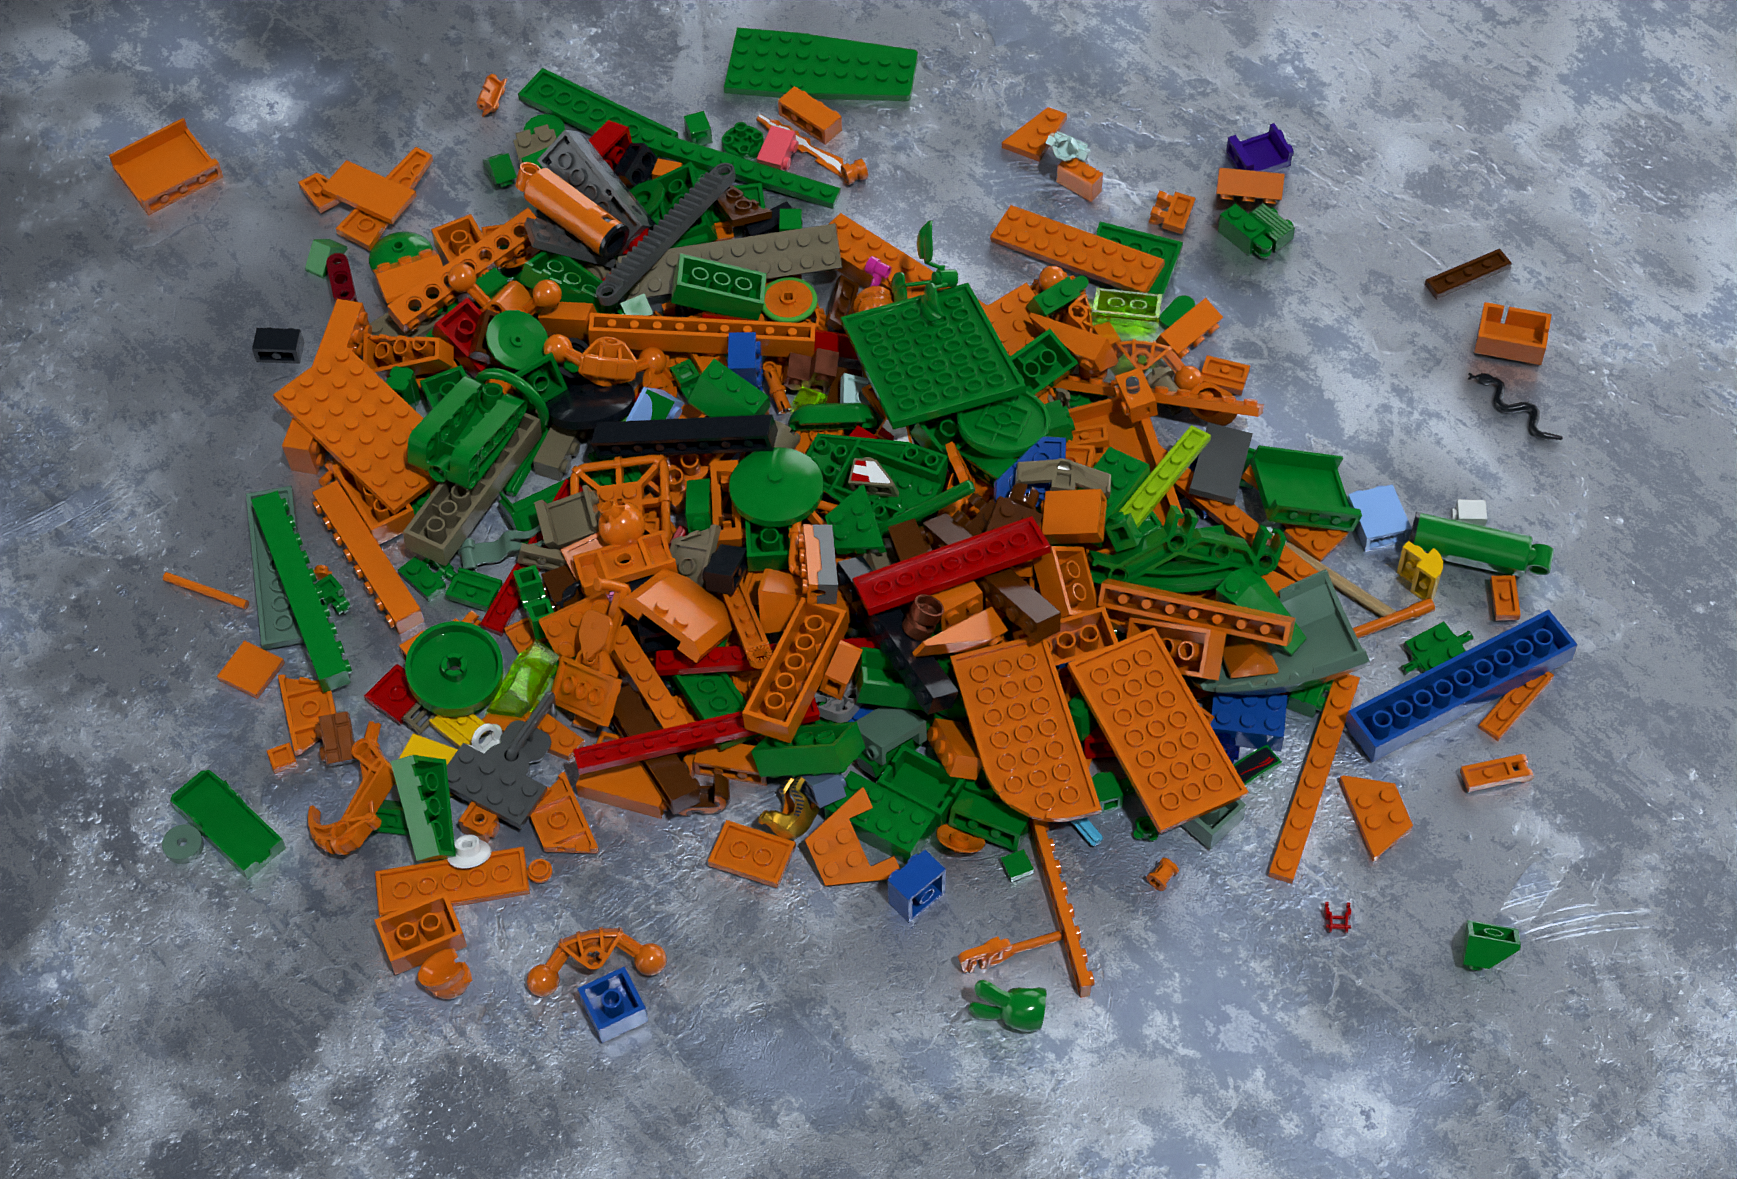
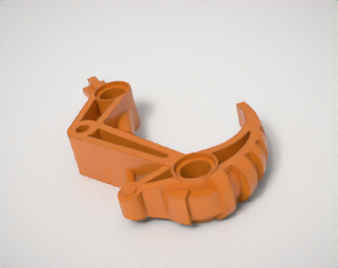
M369 721L364 738L356 741L351 748V754L360 762L362 782L341 820L329 825H321V812L314 805L309 807L308 826L311 836L321 849L330 854L348 855L351 851L360 848L370 833L381 826V819L376 815V812L396 781L392 765L383 755L377 742L381 728L380 723Z

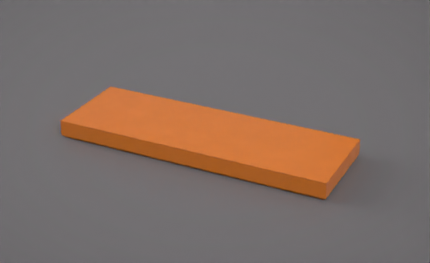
M524 846L493 851L484 863L472 868H457L445 859L375 871L380 917L447 892L452 907L530 894Z

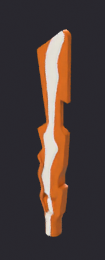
M759 114L756 118V121L764 125L768 131L771 125L794 131L790 126L783 125L779 120L769 119L762 114ZM795 131L796 140L799 142L797 151L800 153L807 152L817 158L815 160L816 163L843 178L841 174V165L844 164L843 158L812 146L810 138L802 137L798 131Z

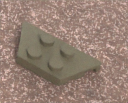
M715 524L710 525V528L706 530H697L689 533L687 536L672 539L670 547L671 555L676 560L678 574L690 578L705 590L706 584L702 579L703 569L710 563L712 553L716 552L721 526Z

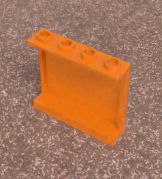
M184 118L109 155L114 171L148 216L223 178L219 162L215 158H210L187 128Z

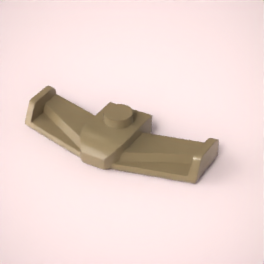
M1063 458L1017 463L1015 484L1050 483V491L1075 490V486L1083 489H1101L1106 498L1109 499L1111 474Z

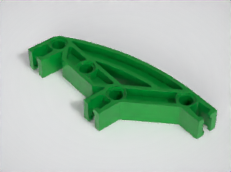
M1171 505L1164 526L1141 539L1138 546L1122 550L1114 555L1089 550L1087 560L1093 566L1097 564L1104 566L1103 570L1090 569L1092 580L1095 583L1101 584L1109 578L1175 593L1194 592L1217 588L1231 572L1245 566L1259 576L1272 572L1278 565L1287 538L1281 529L1273 528L1272 533L1275 535L1272 539L1273 534L1265 526L1259 525L1250 548L1244 538L1199 528L1195 529L1198 517L1192 509L1185 508L1184 513L1187 515L1182 526H1178L1179 518L1183 519L1184 514L1180 512L1177 506ZM1180 536L1178 540L1171 541L1173 537ZM1268 538L1272 539L1269 546L1266 545ZM1219 546H1224L1220 551H1215ZM1178 555L1196 559L1188 561H1169ZM1267 556L1265 560L1259 561L1261 557ZM1121 569L1119 573L1112 574L1114 570Z

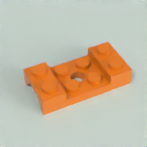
M664 530L641 536L628 546L612 544L573 555L575 569L586 598L598 593L593 586V581L596 577L626 583L655 575L663 568L678 573L676 560L671 555ZM623 560H629L628 563H620ZM605 590L607 595L610 594L609 590Z

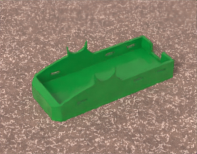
M210 770L200 771L171 796L170 801L174 810L191 826L197 828L201 836L247 880L286 849L283 839L245 804L239 793H236L226 780L223 781Z

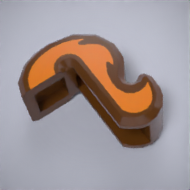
M714 773L713 786H701V791L699 792L700 803L677 814L680 816H691L693 812L712 815L724 811L730 804L729 780L721 774Z

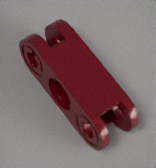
M342 253L330 255L326 260L335 303L337 299L358 302L347 256Z

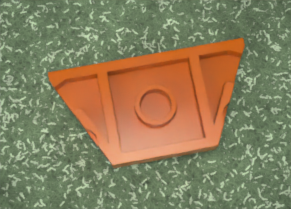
M281 674L278 675L291 740L296 756H299L322 739L318 738L315 724L319 723L318 717L337 712L332 690L323 693L319 680L313 681L300 677L299 680L290 679L286 675Z
M562 772L558 775L559 779L551 787L547 786L546 794L530 816L544 852L596 854L599 852L596 841L565 772Z
M1346 775L1340 776V784L1373 862L1377 861L1381 854L1388 848L1391 849L1398 839L1406 836L1413 827L1396 784Z

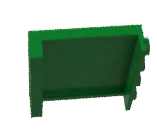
M1259 445L1250 463L1268 521L1353 532L1362 517L1360 509L1350 508L1338 472L1343 456Z

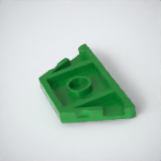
M863 484L825 516L827 525H832L834 548L837 554H849L852 552L864 554L867 549H878L879 553L887 552L867 490Z

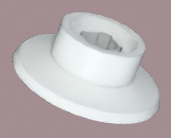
M463 835L454 843L456 857H451L447 860L452 866L457 868L476 867L490 857L491 847L475 835Z

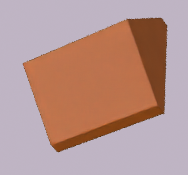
M1232 635L1225 641L1222 659L1230 678L1278 673V667L1267 642Z

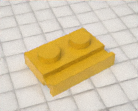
M473 713L460 717H448L437 714L434 719L429 720L430 726L458 749L463 743L472 745L473 734L480 726L486 724Z

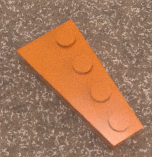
M364 333L363 362L386 382L387 378L390 377L389 374L392 368L395 366L408 367L414 371L415 376L454 368V346L435 337L415 336L412 338L401 335L394 337L383 334L377 336Z

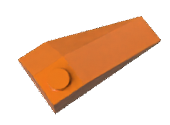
M1030 312L1029 317L1034 327L1042 334L1051 329L1084 369L1089 371L1093 369L1101 372L1117 365L1119 360L1106 337Z
M990 607L923 641L912 653L917 657L973 651L1000 644L1003 641L1001 637L1008 629L993 607Z

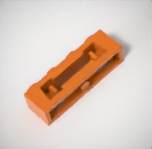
M738 460L710 462L713 524L719 525L721 529H724L720 530L716 550L720 544L743 547V542H746V528H742V522H745V518L737 512L733 504L732 518L734 528H732L731 520L723 521L722 492H729L730 477L738 464Z

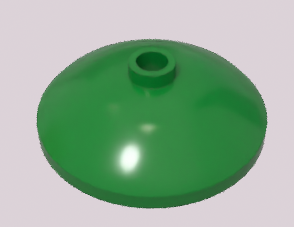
M396 232L380 239L372 248L369 255L370 268L373 272L382 263L389 262L393 264L398 262V259L401 257H414L425 249L433 251L432 245L425 237L417 233Z

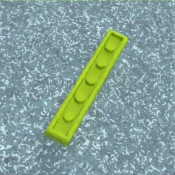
M1191 425L1119 512H1123L1124 515L1131 513L1138 528L1209 443L1211 435Z

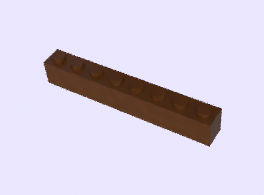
M947 513L923 522V528L927 537L926 542L930 544L932 550L973 537ZM1009 567L974 579V582L983 592V596L1035 642L1060 632L1061 612Z

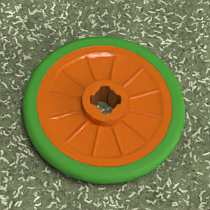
M785 277L777 279L765 287L762 311L768 318L776 322H800L808 318L816 309L818 302L816 291L808 282L799 278Z

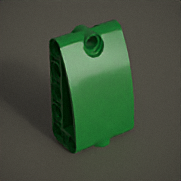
M464 376L410 433L408 438V463L429 472V475L437 482L448 480L471 490L489 470L509 442L527 410V401L511 394L503 395V388L497 383L485 384Z

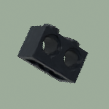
M630 143L613 171L630 190L636 185L647 181L658 158L645 143Z

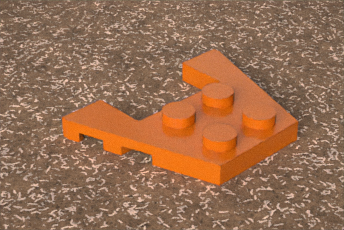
M864 787L860 788L805 839L825 886L887 880L896 869L900 870L895 856L870 866L849 820L873 808Z

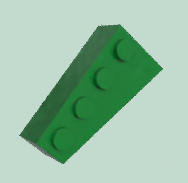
M543 250L525 262L519 281L521 284L534 289L538 282L552 280L561 288L562 296L560 302L593 303L597 313L613 314L615 312L618 302L610 306H604L598 302L596 289L603 281L570 257ZM607 292L603 294V296H609L613 294V292Z
M410 755L391 761L416 861L433 862L456 857L446 759Z

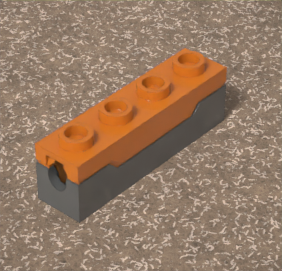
M804 524L803 534L798 535V548H803L799 552V562L804 563L801 564V578H805L802 579V594L807 595V603L836 604L838 579L832 525Z

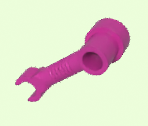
M873 256L868 259L865 266V272L873 276L870 287L879 286L882 277L887 279L892 269L891 266L882 263L880 259Z

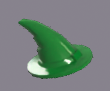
M647 180L629 191L658 225L659 220H663L659 205L664 198L665 188L657 180Z

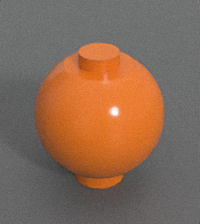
M614 499L607 500L600 506L599 511L601 515L598 521V528L601 537L609 545L628 546L643 536L645 532V518L637 506L626 501L616 502Z

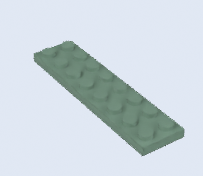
M292 485L246 493L260 637L264 650L304 643L251 499L278 490L280 498H286L290 511L286 512L287 516H293L297 527ZM298 528L293 529L294 534L298 533Z

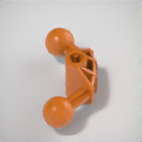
M457 264L451 268L448 274L450 286L455 291L468 292L482 307L480 309L482 313L486 309L496 313L506 310H519L534 316L542 307L552 308L556 306L562 296L560 286L552 280L538 282L533 289V298H531L527 289L520 282L512 280L490 299L476 284V273L471 266Z
M1048 266L1039 275V286L1045 291L1065 279L1066 274L1060 267ZM1086 294L1077 298L1069 306L1061 323L1092 333L1094 331L1091 315L1092 308L1089 305Z
M554 334L548 337L543 347L545 355L551 352L557 363L567 360L579 367L578 372L580 375L600 386H611L633 381L636 373L641 371L644 373L645 370L653 368L655 370L654 374L657 375L665 369L667 364L666 355L661 349L657 347L645 348L640 353L638 359H636L626 343L614 337L596 339L583 354L573 349L571 341L561 334Z
M1132 339L1130 341H1116V344L1112 346L1118 359L1125 354L1135 368L1141 367L1142 370L1148 369L1157 360L1162 358L1173 369L1175 374L1174 383L1179 389L1191 391L1194 386L1203 383V377L1199 369L1194 366H1185L1172 350L1171 345L1159 344L1154 340L1149 342ZM1145 355L1147 358L1146 363L1140 364L1138 357ZM1079 366L1081 379L1089 380V377H1100L1104 381L1107 376L1108 369L1101 372L1093 369L1089 371Z
M599 927V929L584 932L578 931L576 934L564 939L560 938L558 947L546 964L536 965L529 971L527 986L536 996L547 997L552 995L559 986L560 978L558 972L570 955L587 968L595 970L604 965L615 946H617L634 958L637 970L646 976H654L662 972L666 966L667 956L659 945L654 943L642 945L625 934L621 927Z

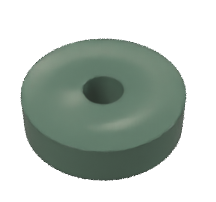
M183 824L173 827L165 834L162 848L166 857L171 862L186 864L200 856L204 848V841L197 828ZM187 842L184 846H180L181 843Z

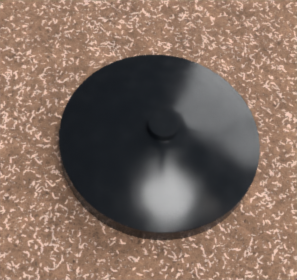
M582 379L566 384L568 388L566 391L545 402L549 411V421L552 424L565 429L586 430L594 429L597 422H617L631 412L636 397L633 387L627 382L611 386H600L588 379Z

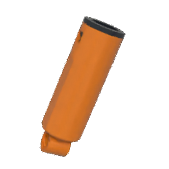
M530 162L520 164L515 186L518 190L524 192V198L527 202L604 259H611L622 250L629 237V228L550 169H540L538 165Z

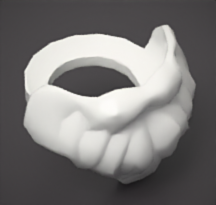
M483 724L473 734L472 745L469 746L485 753L490 747L501 743L502 728L497 724ZM490 730V734L485 738L484 742L479 744L481 735Z

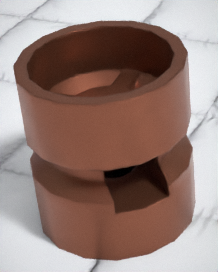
M921 594L916 596L910 612L907 613L902 623L904 632L915 640L925 641L929 639L944 613V606L938 599L930 595Z

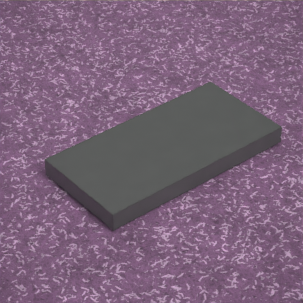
M1208 422L1206 433L1211 435V440L1199 454L1189 494L1234 505L1253 433Z

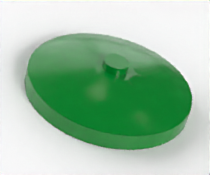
M774 447L773 451L754 452L741 460L731 474L729 491L732 504L742 517L761 526L783 527L804 520L816 510L823 497L824 485L821 470L809 456L794 449Z

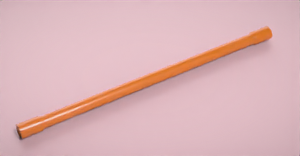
M1427 598L1402 610L1354 627L1353 630L1357 639L1406 620L1435 611V605L1431 598ZM1198 687L1190 689L1196 700L1213 694V692L1205 691Z

